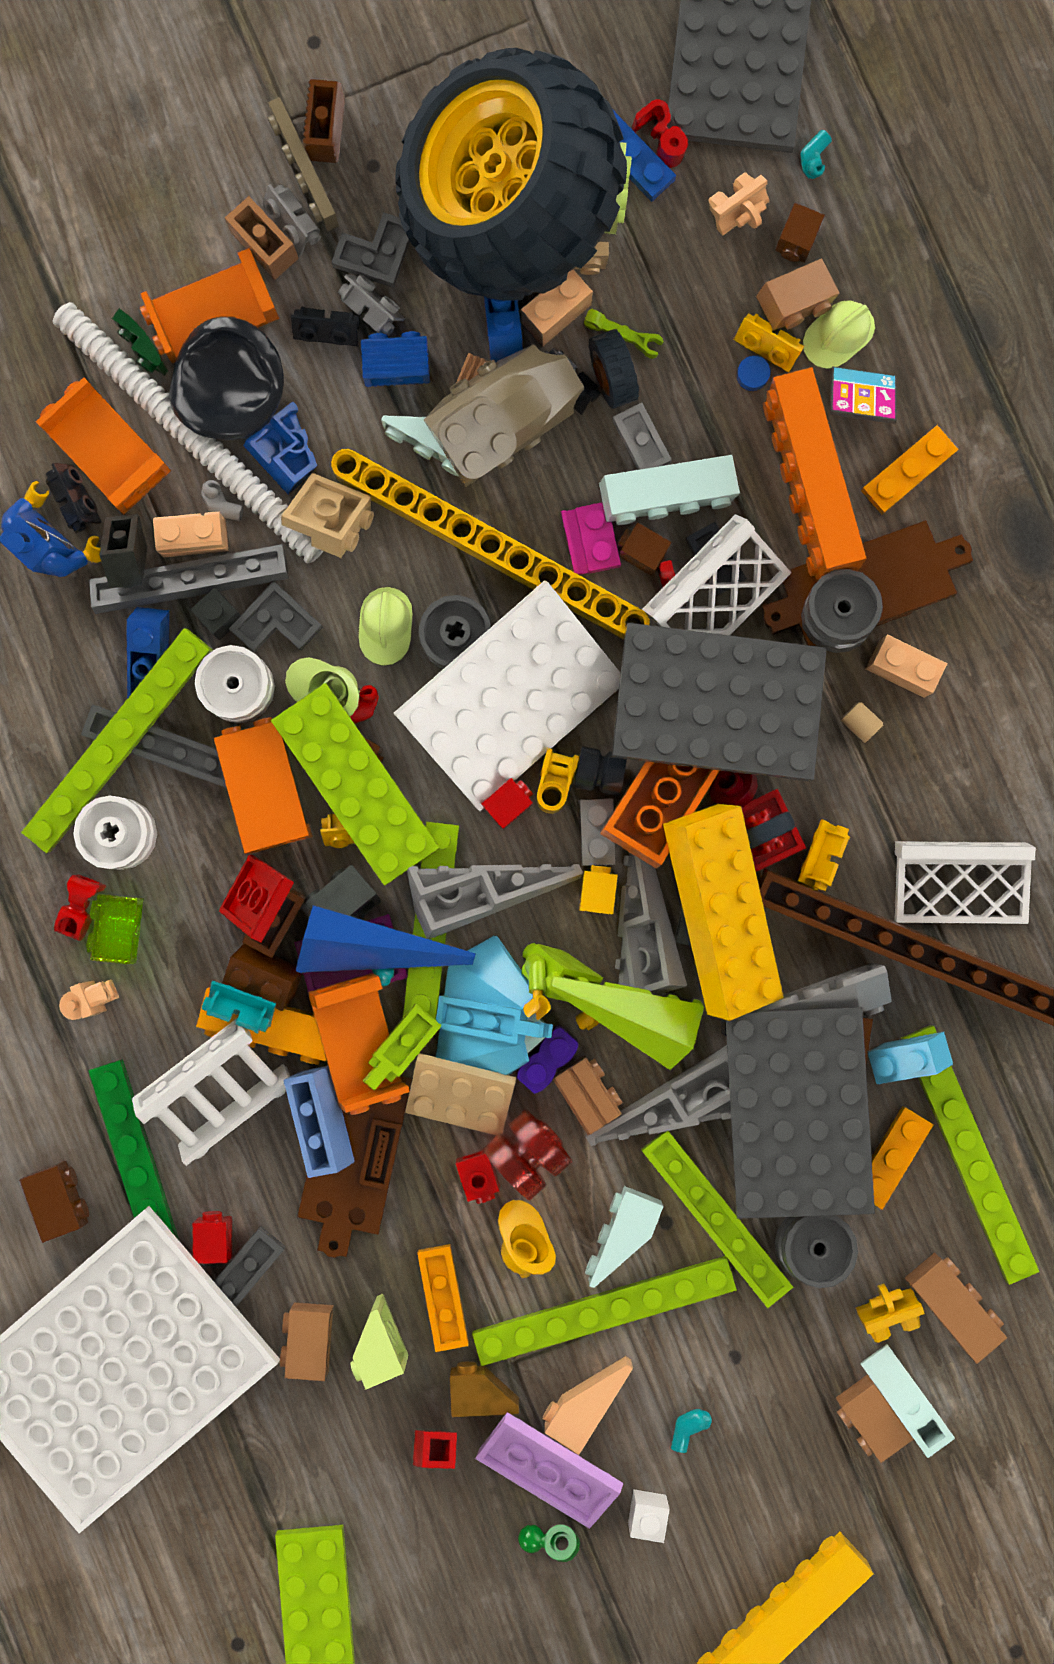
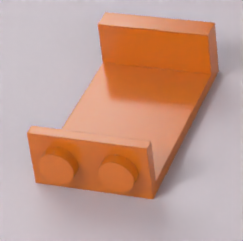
M250 248L238 252L241 260L240 264L152 300L147 291L140 293L145 304L140 307V310L147 325H154L157 335L152 338L160 355L166 354L171 363H175L181 347L190 333L201 323L212 318L221 316L236 317L255 325L257 328L279 319Z
M85 377L80 381L71 383L66 388L64 396L56 403L46 406L42 410L40 418L36 421L123 515L171 472L162 459L151 450Z
M272 717L254 721V727L241 730L240 726L224 729L221 731L222 736L214 738L243 850L246 854L260 852L313 837L310 824L306 823L284 739L271 722Z
M373 973L308 992L338 1106L345 1113L350 1112L351 1115L366 1112L370 1109L369 1105L382 1102V1104L397 1102L401 1099L402 1094L410 1092L408 1085L401 1081L400 1076L396 1077L392 1082L385 1078L376 1090H372L363 1082V1079L373 1068L368 1063L373 1057L372 1054L389 1035L378 990L382 989L380 978Z

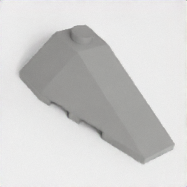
M869 963L783 994L784 998L752 1012L862 1007V1012L865 1013V1016L874 1015L884 1011L883 1005L892 1002L888 973L885 965Z

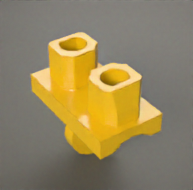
M884 1283L877 1285L879 1296L868 1299L869 1303L856 1307L857 1315L867 1334H871L877 1343L889 1339L891 1336L889 1327L900 1323L904 1331L920 1328V1316L925 1314L923 1306L917 1300L912 1288L903 1291L899 1288L889 1292Z

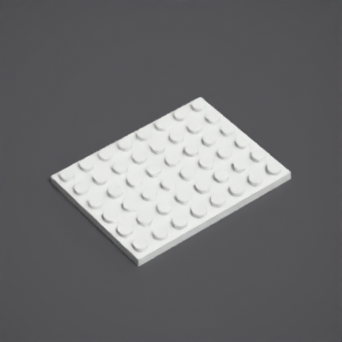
M148 1206L0 1335V1441L75 1530L81 1533L279 1363L280 1358L151 1207Z

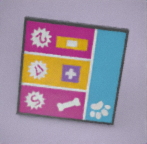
M832 366L830 415L896 424L897 376Z

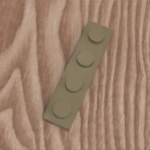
M278 97L268 102L272 115L267 117L274 135L278 136L281 134L284 139L285 145H282L281 148L288 164L292 165L295 163L299 171L295 178L302 193L309 192L313 200L308 205L316 223L323 221L327 232L339 227L335 211L281 98Z

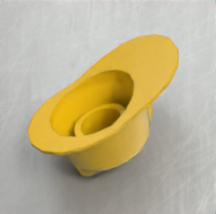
M512 1200L505 1203L498 1217L499 1230L503 1239L501 1247L503 1262L507 1268L519 1274L521 1278H527L531 1274L543 1275L549 1272L555 1265L556 1254L539 1212L531 1204L522 1200Z

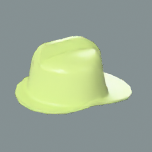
M841 301L817 318L806 330L803 339L804 353L808 360L814 365L826 369L832 368V366L838 367L865 347L872 339L875 330L874 318L865 304L862 305L854 301Z
M391 587L378 588L369 593L361 607L359 624L360 648L366 658L379 665H391L398 662L409 649L413 616L412 604L408 597L400 590Z
M308 657L298 659L287 670L285 683L288 692L295 701H300L318 687L327 683L348 715L354 714L358 707L360 690L354 675L346 668L332 666L321 660Z

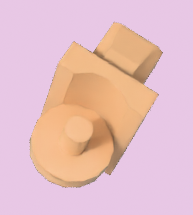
M743 173L733 183L734 195L728 198L723 192L718 191L709 198L710 211L715 217L717 230L722 235H725L736 226L741 228L746 223L754 229L762 224L760 213L767 209L766 204L769 203V197L766 192L767 180L762 175L754 179L747 173Z
M112 980L102 981L97 984L95 981H88L71 986V991L64 994L61 998L59 1007L63 1016L68 1019L87 1018L107 1011L104 1004L118 999L119 995Z

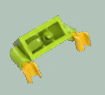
M531 943L523 951L522 957L526 961L522 967V974L529 980V993L533 994V999L524 1005L523 1011L527 1017H531L536 1013L537 1020L550 1011L551 1005L543 994L548 998L568 1002L548 988L545 978L551 972H557L560 977L567 979L587 978L589 983L599 985L603 977L563 950ZM584 1012L576 1015L577 1025L582 1030L585 1028L590 1030L599 1024L598 1021Z

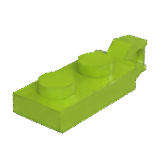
M414 1004L372 1054L373 1057L368 1063L373 1068L363 1079V1082L372 1090H376L385 1078L392 1082L396 1077H399L442 1025L418 1004Z

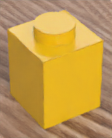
M591 865V871L583 872L579 910L613 914L618 875L610 874L611 867Z

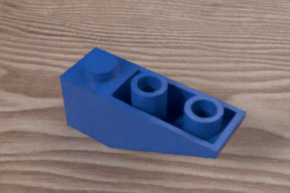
M484 297L490 360H494L496 363L498 360L523 350L518 300L508 301Z
M136 607L127 618V699L169 648V610Z

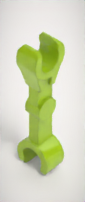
M594 309L588 310L585 317V327L594 331L602 330L604 332L617 329L624 341L634 344L646 357L651 359L656 358L658 352L650 350L647 344L655 342L662 346L664 342L663 338L658 334L635 332L626 325H619L606 319L605 315Z

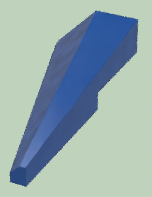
M313 905L303 937L296 972L473 965L476 953Z

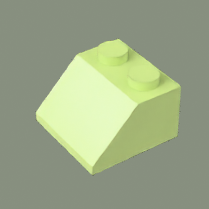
M383 1294L376 1297L352 1357L354 1361L350 1362L355 1379L357 1381L362 1380L365 1389L404 1374L408 1359V1352Z

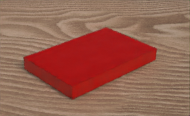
M250 854L224 899L219 912L250 938L262 943L294 882L262 859Z

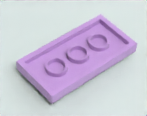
M508 1412L479 1448L475 1458L589 1529L619 1496L623 1486L621 1481L612 1477L609 1473L589 1463L578 1454L573 1453Z

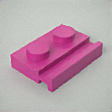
M603 502L577 507L573 510L561 511L574 573L578 575L591 574L621 567L612 522H606Z

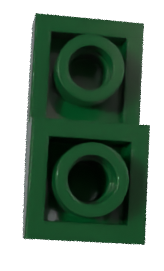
M119 308L111 319L119 328L117 334L132 344L131 349L138 357L136 360L137 364L151 374L156 370L165 376L168 369L153 342L145 331Z

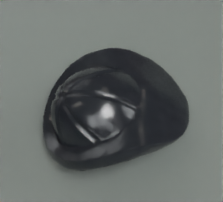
M221 316L204 321L187 337L174 366L169 393L170 405L174 414L187 428L203 437L219 440H238L257 433L273 417L282 397L284 372L280 356L270 339L259 328L245 320Z

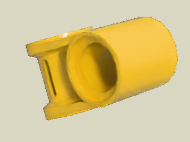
M547 748L536 800L538 807L543 812L554 814L564 807L570 784L573 783L579 760L578 755L569 757L554 753L553 749ZM546 790H556L560 794L561 801L555 806L545 804L542 795Z

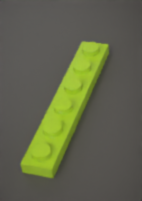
M426 822L427 830L440 849L422 860L421 869H437L439 866L455 868L459 825ZM415 913L413 935L427 939ZM447 933L429 940L446 944ZM443 966L409 968L403 1018L414 1004H418L436 1020Z
M669 1131L660 1133L641 1149L767 1308L794 1288L740 1219H737L736 1214Z

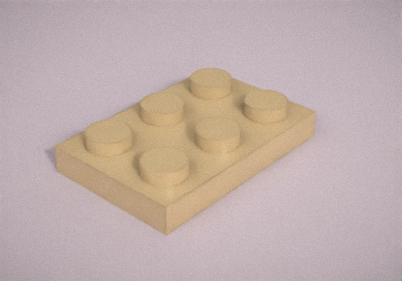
M419 1053L405 1113L502 1137L516 1077Z

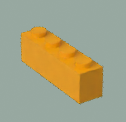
M210 987L206 988L203 1002L206 997H209ZM288 1006L283 1011L275 1008L272 1024L268 1027L266 1033L262 1031L255 1033L249 1030L253 1040L248 1045L249 1047L255 1048L256 1043L269 1046L268 1052L281 1056H287L288 1052L301 1055V1061L319 1065L320 1060L326 1061L314 1013ZM201 1007L196 1027L205 1029L204 1035L213 1037L238 1018L239 1015L233 1014L230 1021L227 1022L213 1016H208L207 1011L202 1010Z

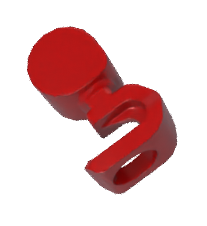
M656 99L636 113L631 129L636 133L653 119L658 120L650 134L653 139L657 138L659 140L656 155L669 168H674L684 158L688 147V138L680 127L672 126L668 128L671 119L668 104L663 100Z
M79 874L72 875L67 882L68 902H70V905L61 907L54 924V931L81 941L92 921V915L86 911L90 904L88 899L97 892L104 891L106 885Z

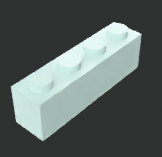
M732 455L604 475L599 483L606 522L616 521L617 525L633 523L636 521V517L648 516L649 520L660 519L668 516V512L680 510L682 515L691 514L699 511V507L711 505L712 509L725 508L730 506L731 502L740 494Z

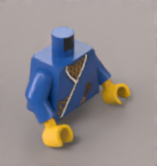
M38 481L32 482L25 497L20 498L2 516L1 528L3 533L0 536V542L33 572L65 577L87 565L88 561L94 563L101 561V547H96L99 541L98 536H91L87 541L85 550L82 552L72 545L36 510H33L32 507H42L49 495V490L45 494H39L35 491L39 484Z

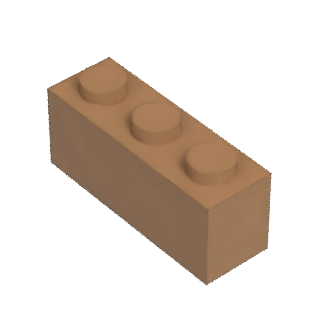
M933 1253L909 1273L905 1280L968 1356L978 1364L1007 1339L1000 1329L1004 1323L991 1308L986 1312L978 1302L983 1298L970 1283L965 1286L957 1278L961 1273L960 1270L948 1257L942 1260L936 1253Z

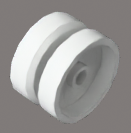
M229 645L216 648L203 658L197 668L195 677L197 696L204 707L229 722L244 723L255 720L266 712L273 701L275 683L272 672L262 659L245 647ZM238 679L239 686L236 689H230V687L234 686L232 682Z
M109 795L96 798L83 807L76 818L73 834L76 847L85 860L96 867L124 870L138 866L149 857L155 847L157 829L155 820L146 807L135 800ZM116 828H119V832L115 834L114 838L113 832Z

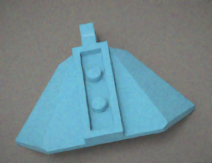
M492 936L468 950L469 952L476 953L473 965L448 966L444 996H439L436 1021L442 1026L439 1030L436 1057L498 1072L503 1075H510L529 1062L525 1035L536 1038H551L553 1024L527 1021L528 1017L525 1015L523 1007L533 999V994L529 993V980L522 974V970L498 936Z

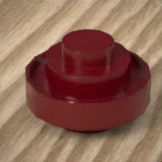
M719 771L709 787L710 796L716 804L741 806L742 808L752 800L758 787L757 777L752 774Z

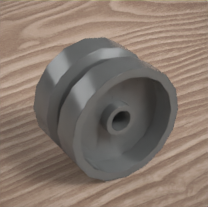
M851 569L833 570L822 576L812 587L801 613L803 629L809 640L818 647L827 648L826 651L833 653L849 652L861 646L880 620L883 610L881 593L870 578L861 572Z
M460 595L444 596L431 603L423 613L419 625L420 643L429 661L440 670H443L490 629L491 622L484 608L473 599ZM454 631H460L463 634L462 638L457 636L454 641L451 640V634Z
M836 1215L786 1217L777 1230L774 1242L776 1257L783 1270L805 1285L816 1288L834 1287L846 1280L855 1268L858 1256L857 1240L850 1226ZM816 1243H819V1245L815 1247V1253H814L813 1247H814V1245H815Z

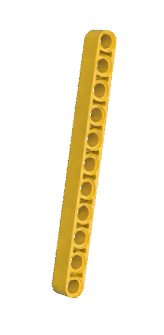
M341 449L332 457L331 466L337 480L341 484L371 496V500L527 587L534 590L541 584L539 575L542 572H553L557 577V581L551 586L571 611L623 640L625 639V622L628 619L636 618L641 621L642 625H650L648 615L640 608L350 449ZM346 461L356 464L354 471L349 474L339 471L340 466ZM374 477H381L385 480L384 485L378 490L368 487L369 481ZM407 492L414 496L413 501L408 505L402 506L396 502L397 497L402 493ZM431 508H436L442 512V516L439 520L431 522L425 519V513ZM459 524H466L471 528L468 536L461 538L454 535L453 530ZM487 540H495L500 545L499 549L494 553H486L481 547ZM517 555L524 556L528 560V565L523 569H515L510 564L511 559ZM572 587H580L585 591L586 597L581 601H573L569 598L567 592ZM600 603H610L614 608V614L610 617H602L596 611V607Z

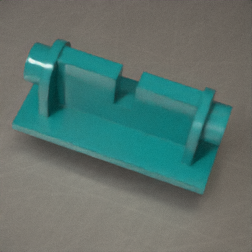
M212 980L209 997L205 998L202 1010L207 1011L208 1016H213L227 1022L230 1021L233 1014L239 1015L235 1025L252 1030L255 1033H259V1031L266 1033L268 1027L272 1024L276 1003Z

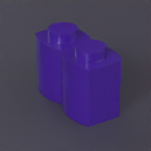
M557 1025L553 1027L551 1038H544L540 1042L539 1049L528 1054L529 1062L518 1069L517 1079L534 1094L542 1091L553 1080L556 1069L568 1063L575 1055L579 1044L578 1040L563 1026Z

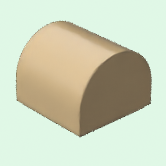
M862 702L855 703L840 720L864 743L883 726V722Z

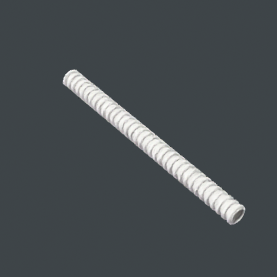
M74 303L64 304L56 311L53 324L60 328V331L67 335L70 341L75 342V345L81 348L85 355H90L89 358L93 362H97V366L100 369H104L108 376H112V380L115 383H119V387L122 390H126L130 397H134V401L137 404H141V407L148 411L152 418L156 417L158 424H163V428L166 431H171L170 435L173 438H178V442L181 445H186L185 449L188 452H193L195 459H200V463L203 466L208 465V471L210 473L215 472V477L218 480H222V484L225 487L230 486V492L233 494L237 493V498L240 501L245 500L244 504L247 508L252 507V512L255 515L260 514L259 519L262 522L267 521L266 525L270 529L274 528V533L277 536L282 535L281 539L284 543L289 542V547L292 550L297 549L296 554L299 557L304 556L303 560L306 563H311L324 552L311 546L310 536L282 526L281 516L288 505H282V500L279 497L275 498V493L272 490L267 491V485L264 483L260 484V479L257 476L252 477V471L250 469L245 470L246 466L242 462L238 463V458L235 455L230 456L231 452L227 448L223 449V444L220 441L216 442V439L200 436L181 423L171 408L169 393H164V388L157 386V382L154 379H150V375L147 372H143L139 365H135V361L132 358H128L127 353L121 351L117 344H113V340L110 337H106V334L99 330L95 323H91L90 318L84 316V313L78 310Z

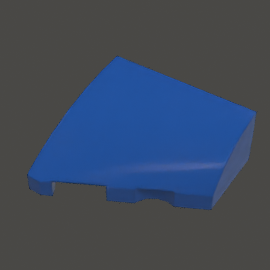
M291 402L275 414L267 425L249 437L243 445L287 494L297 488L317 467L314 454L307 445L308 437L305 429L301 430L296 415L298 407L294 402Z

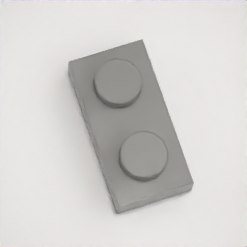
M642 402L613 417L612 421L638 470L665 466L671 463L672 459Z
M613 799L580 800L582 866L615 865V843L600 834L614 812Z

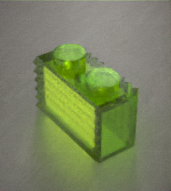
M110 894L97 895V900H93L90 909V918L95 920L93 933H89L86 944L87 952L91 953L90 960L136 964L144 898Z

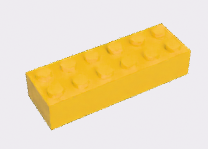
M716 804L664 823L665 836L707 1015L731 1021L784 998L741 806Z

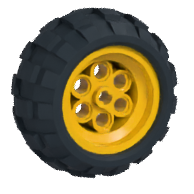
M520 48L500 49L488 52L481 60L478 58L472 61L467 60L451 70L449 77L429 91L422 100V105L414 119L409 122L402 139L404 144L402 155L396 164L395 184L396 193L399 196L398 206L401 224L411 244L415 247L421 260L429 270L453 287L467 294L497 300L514 301L523 300V296L531 295L532 292L544 294L563 284L562 282L567 280L568 272L575 267L581 269L597 252L595 246L604 232H610L620 209L616 202V197L623 191L624 184H626L627 160L620 145V141L624 138L610 103L602 96L598 86L568 60L539 50H535L533 54Z

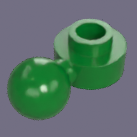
M562 1524L553 1526L546 1534L536 1525H527L521 1529L518 1536L519 1545L525 1552L536 1553L541 1548H545L547 1554L558 1562L572 1560L577 1555L580 1547L577 1533L570 1527ZM567 1538L568 1547L561 1551L559 1549V1542L561 1539Z

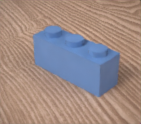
M328 1066L300 1071L284 1079L308 1178L338 1173L354 1163L355 1160L343 1112L338 1106Z

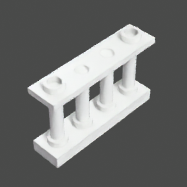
M237 1018L132 1098L135 1116L143 1124L153 1117H158L181 1140L178 1147L182 1162L186 1166L193 1160L204 1156L210 1147L274 1098H279L286 1092L283 1080L290 1077L287 1067L282 1064L272 1072L248 1046L253 1041L250 1031L235 1025ZM234 1055H239L261 1079L260 1082L247 1092L221 1066ZM206 1076H212L235 1100L221 1112L194 1087ZM185 1096L208 1122L192 1132L168 1108V1105L179 1097Z

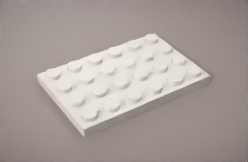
M544 580L398 708L394 714L471 803L481 811L484 808L481 803L510 778L515 781L547 752V748H552L616 692L619 689L621 673L549 582Z

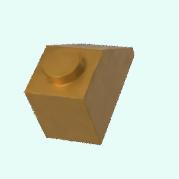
M472 1361L460 1362L457 1364V1367H451L450 1393L452 1417L505 1415L507 1412L509 1414H519V1397L488 1368L477 1366V1363Z

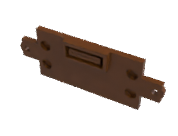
M925 520L862 543L867 559L858 572L863 573L875 583L882 598L883 610L876 627L957 595L948 571L973 562L971 556L972 547L962 534L936 543ZM961 548L963 554H957L955 549ZM803 564L790 569L791 574L782 582L787 597L762 607L764 612L763 621L765 626L771 630L772 635L799 626L806 645L817 646L809 640L802 625L801 613L805 600L812 587L817 583L815 576H810L807 564ZM776 614L780 617V620L773 621L771 616Z
M400 1075L401 1081L408 1085L410 1091L413 1078ZM409 1092L402 1094L401 1099L394 1103L382 1104V1102L369 1105L370 1109L360 1114L351 1115L350 1112L345 1113L342 1110L355 1162L338 1173L311 1178L306 1176L298 1212L299 1218L323 1223L317 1251L324 1252L327 1256L333 1258L337 1256L347 1257L353 1229L379 1234ZM336 1241L338 1243V1248H331L330 1242Z

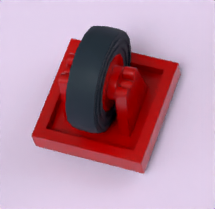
M778 789L758 797L742 807L756 872L806 849Z

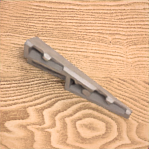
M629 852V855L624 856L623 865L628 867L627 884L622 886L618 927V937L622 938L621 958L616 959L615 969L620 970L619 985L649 990L652 995L685 987L687 983L656 870Z
M542 864L540 867L471 865L470 868H448V866H439L437 869H418V866H412L407 870L414 911L427 939H432L581 879L584 874L579 864H573L571 867H551V864Z
M727 1045L621 1110L622 1114L619 1117L605 1124L591 1135L586 1133L585 1137L589 1144L594 1146L598 1142L613 1139L624 1140L630 1136L643 1133L650 1135L699 1125L700 1122L719 1118L722 1120L730 1119Z

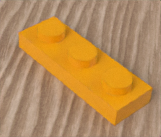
M936 425L864 486L861 492L879 513L883 515L959 449L941 428Z
M904 1106L901 1107L872 1155L874 1205L882 1210L934 1125Z
M451 1244L418 1250L417 1254L435 1352L469 1346Z

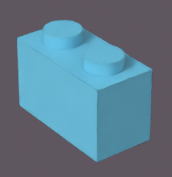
M944 1032L885 1042L868 1051L876 1084L936 1075L953 1065Z

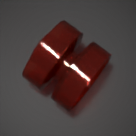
M524 1109L509 1123L518 1141L514 1143L505 1135L498 1133L483 1147V1150L502 1176L524 1198L531 1201L547 1186L538 1170L540 1166L557 1177L573 1160L562 1147L564 1145L562 1140L542 1119L539 1121L531 1112Z

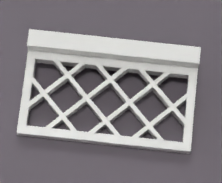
M735 514L642 610L659 627L670 628L666 622L675 613L686 612L684 630L730 636L791 574V571L754 531V526L747 519ZM750 538L756 544L755 558L740 559L741 546ZM762 552L767 558H762ZM740 564H754L753 582H738ZM761 564H773L779 570L770 581H760ZM722 565H732L731 582L716 583L717 570ZM753 587L752 599L746 605H737L738 588ZM709 588L708 606H693V595L699 589ZM716 588H731L730 605L715 606ZM715 611H729V622L724 628H714ZM692 612H708L707 629H692Z
M895 841V855L897 856L895 922L1028 924L1031 862L1035 860L1036 847L1026 842ZM906 864H919L927 872L913 886L905 878ZM925 864L935 865L931 869H929ZM944 864H952L959 874L945 886L934 874ZM959 865L967 866L962 870V868ZM977 865H985L992 874L978 886L967 874ZM991 865L1001 866L995 870ZM1010 865H1022L1021 878L1013 886L1000 875ZM932 877L942 890L928 902L917 890ZM965 878L975 890L960 902L950 890ZM998 878L1008 890L998 900L993 902L983 890ZM905 884L910 888L906 893H904ZM1021 887V892L1019 895L1016 891ZM915 893L925 906L916 914H904V902ZM948 894L958 906L948 915H940L933 906ZM981 894L991 906L983 914L973 915L966 906ZM1012 894L1020 901L1019 915H1006L999 908ZM931 910L935 915L924 914ZM963 910L967 915L958 914ZM996 910L1000 915L991 914Z

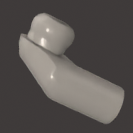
M214 480L206 481L203 484L201 496L209 513L220 512L224 518L240 522L243 515V505L227 502L220 484Z

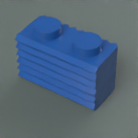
M409 331L402 333L401 337L388 338L387 334L375 333L369 335V339H361L363 380L366 387L430 383L427 336H421L419 332Z

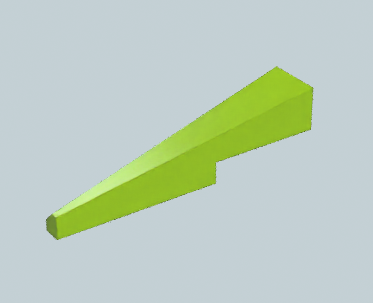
M551 972L545 978L550 990L669 1070L677 1065L694 1048L704 1010L703 1003L698 999L688 1002L680 1000L677 995L672 994L662 997L652 995L649 990L609 982H605L604 985L589 983L587 978L578 977L577 980L560 977L557 972Z

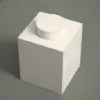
M633 1489L628 1519L631 1538L664 1543L669 1515L666 1495Z

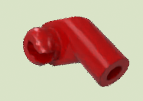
M365 685L360 689L358 707L354 714L350 716L354 724L368 720L374 714L379 695L377 689L372 685Z

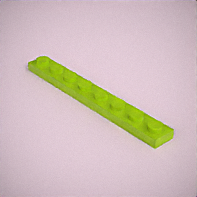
M184 628L21 833L45 853H50L75 823L83 807L95 798L197 671L203 658L211 653L213 649L189 629Z
M929 1025L901 1037V1039L934 1034L937 1031L933 1025ZM952 1066L936 1075L918 1077L1005 1282L1010 1285L1040 1272Z
M722 1256L473 1330L472 1336L481 1366L737 1291L728 1259L726 1256Z

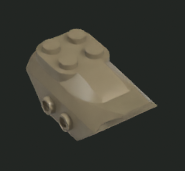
M531 345L498 360L496 363L494 360H490L477 369V376L469 381L466 378L451 386L449 389L451 393L444 397L424 419V422L465 487L496 466L500 469L514 460L513 455L523 448L524 450L533 448L541 441L540 436L574 414V405L584 390V386L565 354H548L539 351L535 345Z

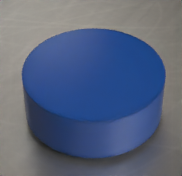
M746 357L738 367L737 381L742 388L748 391L760 390L768 382L770 366L762 357Z

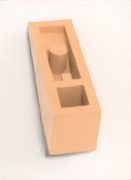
M626 1356L562 1394L557 1403L552 1401L542 1418L545 1420V1434L579 1455L633 1370L631 1359Z

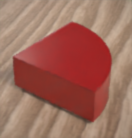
M671 560L661 562L658 566L657 572L662 588L675 576Z

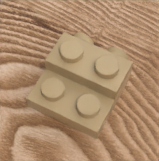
M312 473L282 514L281 523L282 526L310 536L312 547L342 558L346 550L350 552L355 550L359 540L358 532L360 529L368 530L374 517V512L371 511V496Z

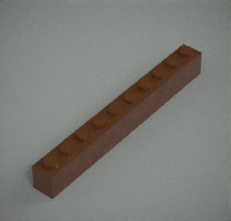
M766 868L763 869L758 884L764 907L1054 1026V987Z

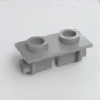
M269 184L262 203L265 214L294 244L297 254L301 256L307 242L310 245L319 242L321 239L319 235L320 229L315 225L307 212L296 217L295 214L302 210V206L288 187L285 188L283 185H278L273 188Z
M346 274L344 276L350 284L345 283L339 289L338 294L341 295V301L357 315H360L367 306L369 311L363 320L377 333L389 336L395 328L392 322L405 320L398 312L400 307L389 297L383 296L382 298L374 291L375 284L362 274L359 276Z

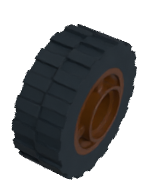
M613 329L591 337L588 340L592 367L601 393L608 406L614 409L638 400L639 386L631 355L620 332L617 329Z

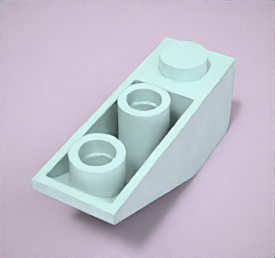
M383 415L381 421L386 430L385 434L398 443H402L403 440L414 446L413 450L417 454L428 460L434 457L442 462V468L458 476L424 422L426 417Z
M626 1186L623 1187L621 1194L615 1193L609 1209L610 1212H613L610 1224L604 1223L598 1236L597 1243L601 1244L597 1256L591 1255L586 1267L585 1274L589 1275L590 1287L595 1288L652 1238L663 1209L661 1200Z
M888 1344L860 1363L927 1458L955 1439Z

